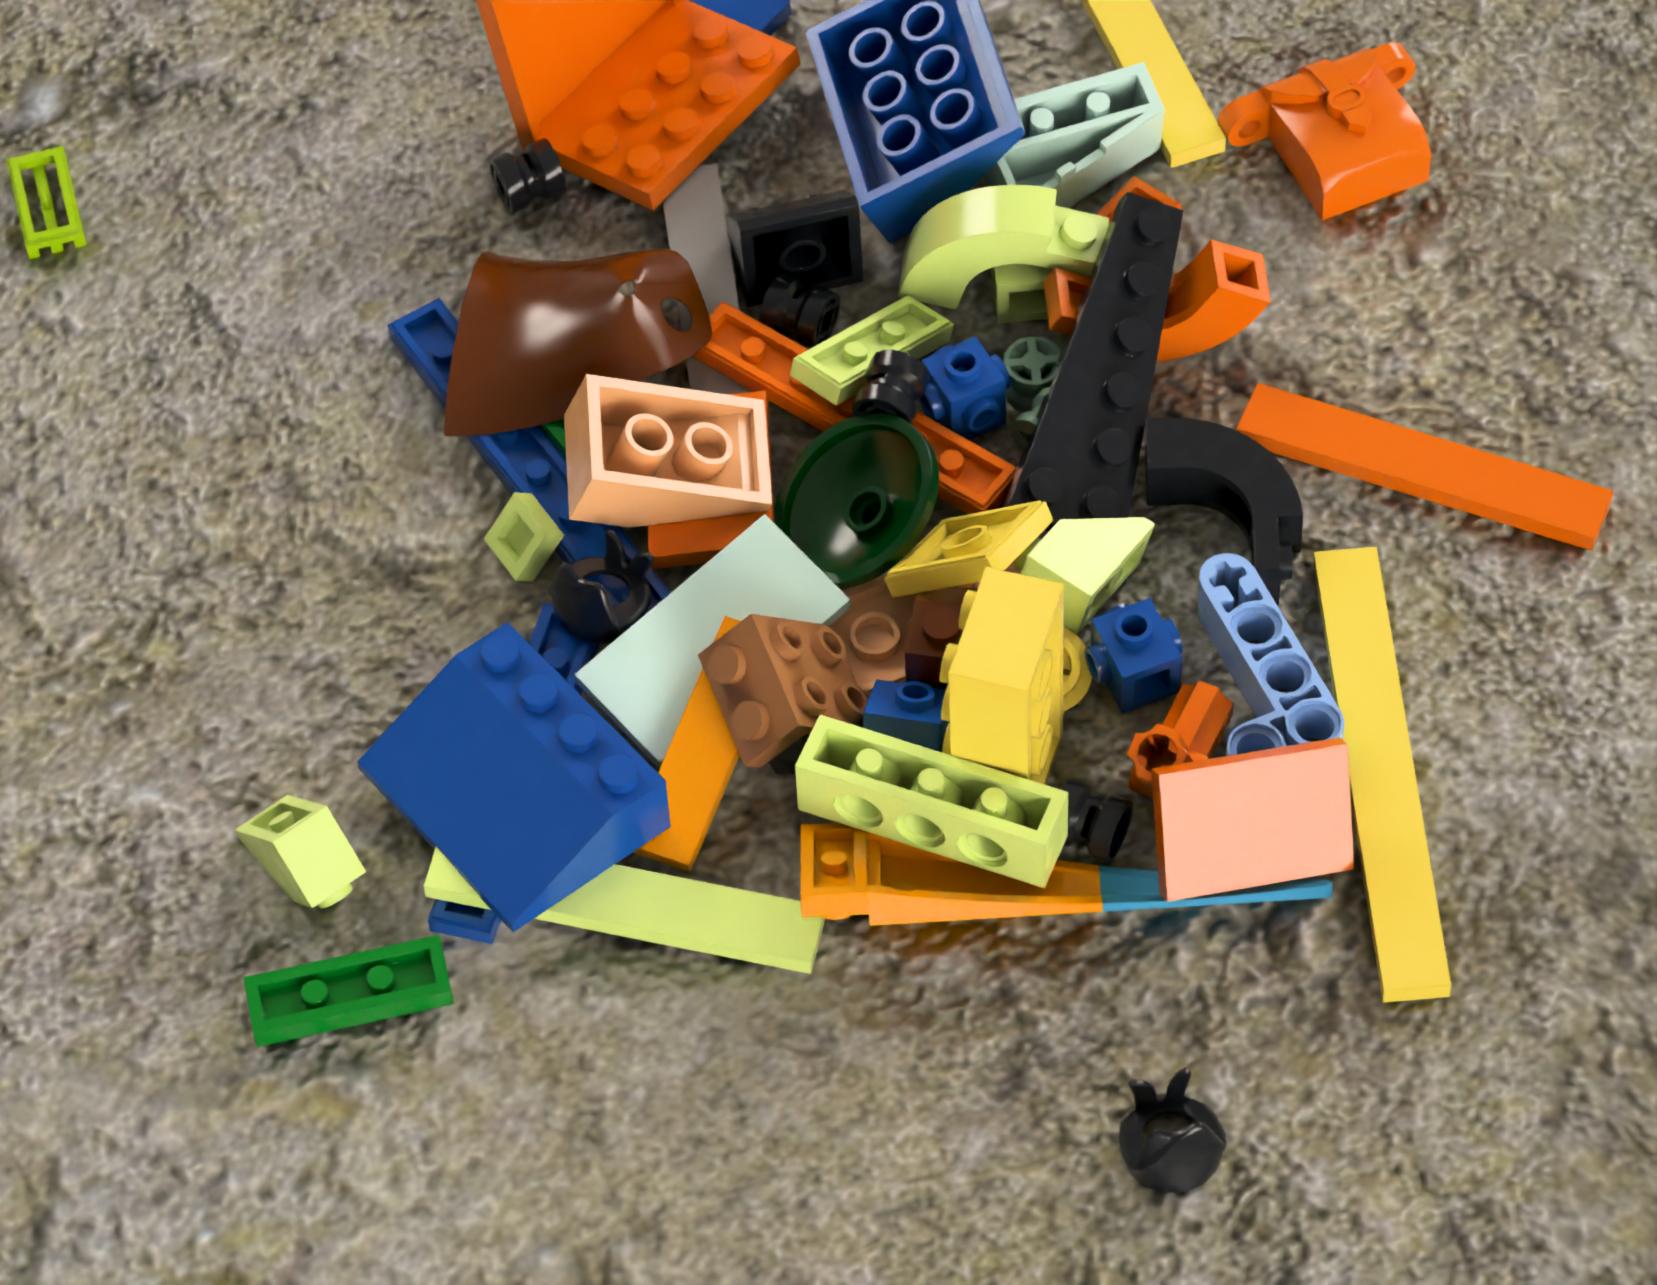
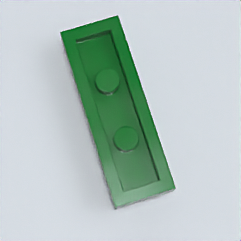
M440 935L243 977L251 1025L257 1047L454 1004Z

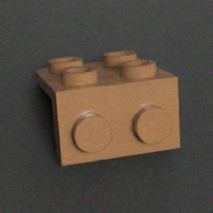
M750 614L698 654L744 766L763 767L804 735L811 734L819 715L863 728V713L868 698L856 683L846 660V647L842 639L825 624Z

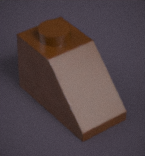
M954 586L919 593L914 602L905 648L906 682L918 681L926 683L933 688L946 690L948 684L940 682V668L943 655L949 643L959 644L963 630L959 629L958 626L959 615L967 590L977 592L978 589Z

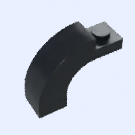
M1189 418L1145 419L1144 459L1147 506L1197 505L1216 510L1230 518L1245 535L1250 549L1251 564L1256 569L1276 604L1279 605L1281 580L1292 579V553L1301 552L1303 526L1301 500L1290 475L1283 465L1261 444L1223 425Z

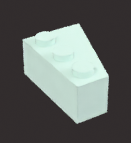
M1138 63L1014 99L1026 134L984 176L989 186L1031 185L1057 189L1055 205L1071 208L1159 150L1165 108L1145 63Z

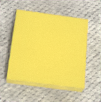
M1040 500L943 519L887 573L884 580L892 598L981 582L986 567L1004 571L1054 520L1046 501L1041 502Z

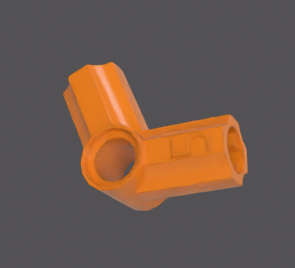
M1199 680L1195 684H1183L1163 724H1156L1151 730L1144 733H1135L1127 753L1133 763L1129 778V790L1153 798L1152 768L1211 759L1224 736L1228 724L1231 722L1234 702L1227 699L1220 689L1214 685Z

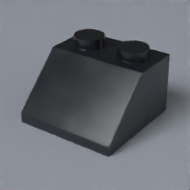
M845 190L822 195L814 194L795 201L767 207H755L745 212L727 215L731 256L747 307L761 305L768 287L774 278L781 273L800 279L804 288L810 290L819 287L833 289L864 282L859 203L855 195Z

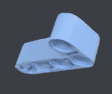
M1231 553L1214 555L1206 560L1200 568L1197 614L1201 625L1256 716L1255 719L1239 725L1231 732L1227 741L1226 756L1308 743L1309 741L1305 740L1308 738L1326 740L1339 737L1343 740L1345 721L1340 708L1254 566L1246 558ZM1250 641H1259V642H1262V643H1260V644H1254V643H1249V642H1250ZM1286 689L1291 690L1293 692L1284 693L1278 692L1276 690Z

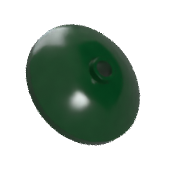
M867 413L845 419L817 436L793 462L785 475L774 506L775 524L839 589L855 587L871 581L896 565L913 548L929 522L936 503L939 485V470L934 450L926 437L918 429L895 415Z

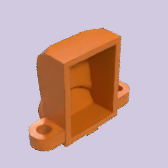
M1397 42L1387 43L1373 49L1366 48L1333 61L1322 59L1303 66L1295 75L1262 86L1256 92L1231 101L1218 116V124L1229 143L1233 146H1246L1269 138L1322 221L1429 181L1431 152L1427 134L1416 114L1397 91V89L1404 86L1412 78L1416 70V64L1404 46Z

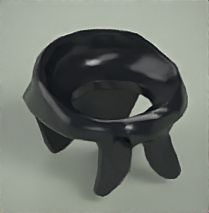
M608 530L605 533V558L585 557L571 564L564 562L558 568L556 575L547 584L549 595L552 597L555 616L559 624L571 635L589 643H611L645 615L652 599L650 586L645 580V574L652 565L654 556L649 552H642L636 555L632 562L628 559L625 560V547L613 530ZM600 574L615 576L628 585L630 595L626 601L612 606L603 585L585 579Z
M1183 1068L1176 1072L1169 1081L1165 1094H1156L1154 1086L1147 1081L1132 1079L1128 1084L1133 1093L1135 1110L1128 1114L1120 1123L1119 1147L1131 1175L1139 1183L1151 1190L1164 1193L1184 1192L1205 1184L1216 1172L1222 1152L1227 1146L1225 1131L1216 1114L1207 1104L1190 1099L1184 1095L1192 1074L1188 1068ZM1176 1114L1194 1122L1173 1133L1152 1130L1147 1134L1146 1139L1143 1137L1146 1125L1153 1119L1163 1115Z

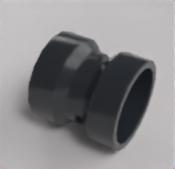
M546 138L527 144L525 151L517 155L505 152L489 159V168L494 185L504 207L511 214L528 208L530 201L537 197L543 196L551 199L566 193V181L560 162L553 147Z
M781 273L774 278L768 287L760 309L759 322L782 335L790 332L796 336L797 341L801 345L812 348L830 338L839 316L840 296L838 293L822 287L814 290L805 289L800 279Z
M897 350L876 352L871 358L866 371L868 385L863 386L858 391L853 403V416L867 413H886L900 417L913 424L916 416L914 402L923 397L930 381L928 369L920 360L905 352Z
M1069 779L1061 789L1068 792V836L1063 846L1068 847L1077 843L1087 847L1092 857L1108 863L1112 862L1127 835L1133 814V802L1114 794L1103 798L1095 795L1090 785Z

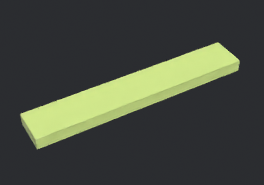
M435 847L424 883L425 897L491 910L441 851ZM617 864L612 865L600 875L534 918L808 974L812 973L825 918L802 917L801 901Z

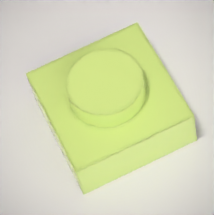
M514 492L484 537V540L515 581L533 582L564 537V534L532 493Z

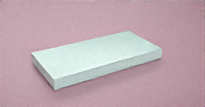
M764 514L574 674L575 680L588 696L660 769L703 668L698 654L714 642L724 616L742 621L750 614L830 626L851 608V601Z

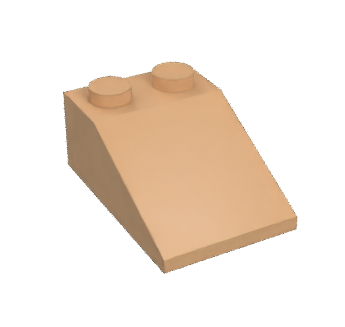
M586 374L564 414L569 520L631 528L762 512L770 509L772 493L764 400Z

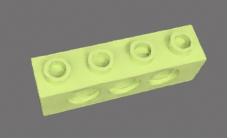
M819 715L795 764L798 810L1045 888L1068 836V792L827 716Z

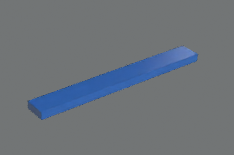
M437 298L388 324V330L391 340L446 409L451 358L459 322L442 300ZM540 425L488 435L466 436L511 495L514 492L532 493L559 527L564 537L554 551L563 562L571 564L585 557L605 558V533L608 530H613L625 547V560L628 559L632 562L634 557L640 554L619 526L569 520L566 458ZM651 566L645 574V580L650 586L652 597L646 613L671 593ZM600 574L585 579L603 585L612 606L626 601L630 595L628 585L615 576Z

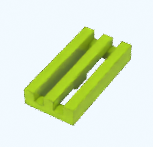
M60 146L6 159L29 259L41 257L39 251L41 248L51 247L52 254L64 251L62 243L74 241L75 248L87 246L64 147ZM52 163L56 165L69 225L58 227L44 166ZM31 168L33 169L46 230L36 233L22 176V170Z

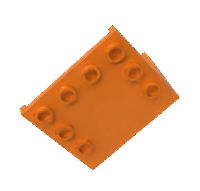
M476 0L522 150L525 151L527 144L546 138L553 147L561 168L653 211L801 65L797 47L688 0Z

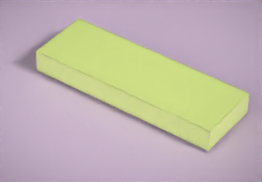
M907 295L794 357L789 376L837 406L856 395L863 386L868 385L866 371L871 358L876 352L897 350L920 359L950 342L954 324L910 295Z

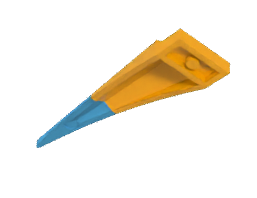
M841 823L801 824L800 897L802 917H822L829 920H840L851 915L869 914V926L1333 897L1332 881L1326 879H1295L1167 902L1159 895L1158 871L1100 866L1064 860L1056 861L1045 888Z

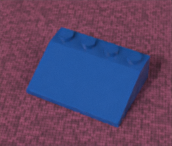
M865 0L805 30L859 206L889 243L911 233L919 219L940 202L969 191L1026 134L980 0Z
M508 622L456 654L357 761L359 770L434 849L437 847L485 904L512 932H515L671 827L666 780Z

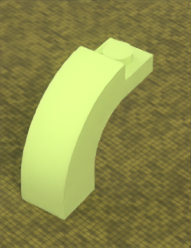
M997 185L957 194L927 211L912 229L903 252L898 297L903 298L910 295L919 302L956 310L967 284L976 275L987 269L1007 264H1028L1053 270L1056 267L1092 278V269L1108 230L1109 218L1056 206L1057 189L1041 186Z

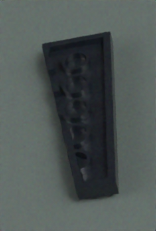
M1127 192L1118 201L1092 269V280L1085 288L1076 311L1077 319L1068 342L1063 346L1056 366L1058 369L1049 393L1043 398L1036 417L1038 422L1029 445L1022 453L1002 506L1003 508L1039 500L1041 502L1046 501L1054 521L1045 531L1049 532L1060 519L1129 517L1145 419L1147 417L1184 210Z

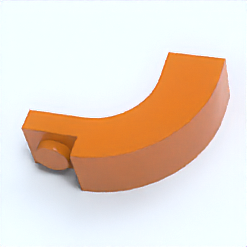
M1211 239L1185 268L1172 275L1156 362L1184 358L1213 348L1237 335L1263 312L1271 303L1263 254ZM1055 267L1043 281L1049 330L1071 335L1077 319L1076 311L1085 288L1092 280L1091 277Z

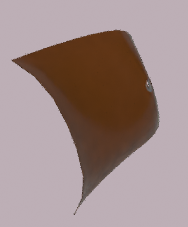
M669 249L624 252L579 261L531 260L502 256L490 251L482 252L474 265L461 305L447 387L444 435L456 437L488 435L531 428L562 420L586 374L640 382L653 374L687 360L699 352L710 341L712 328L704 299L688 261L678 252ZM634 281L635 290L632 292V296H625L619 292V288L625 282ZM664 299H676L688 309L692 318V327L688 331L676 330L666 322L661 312V304Z

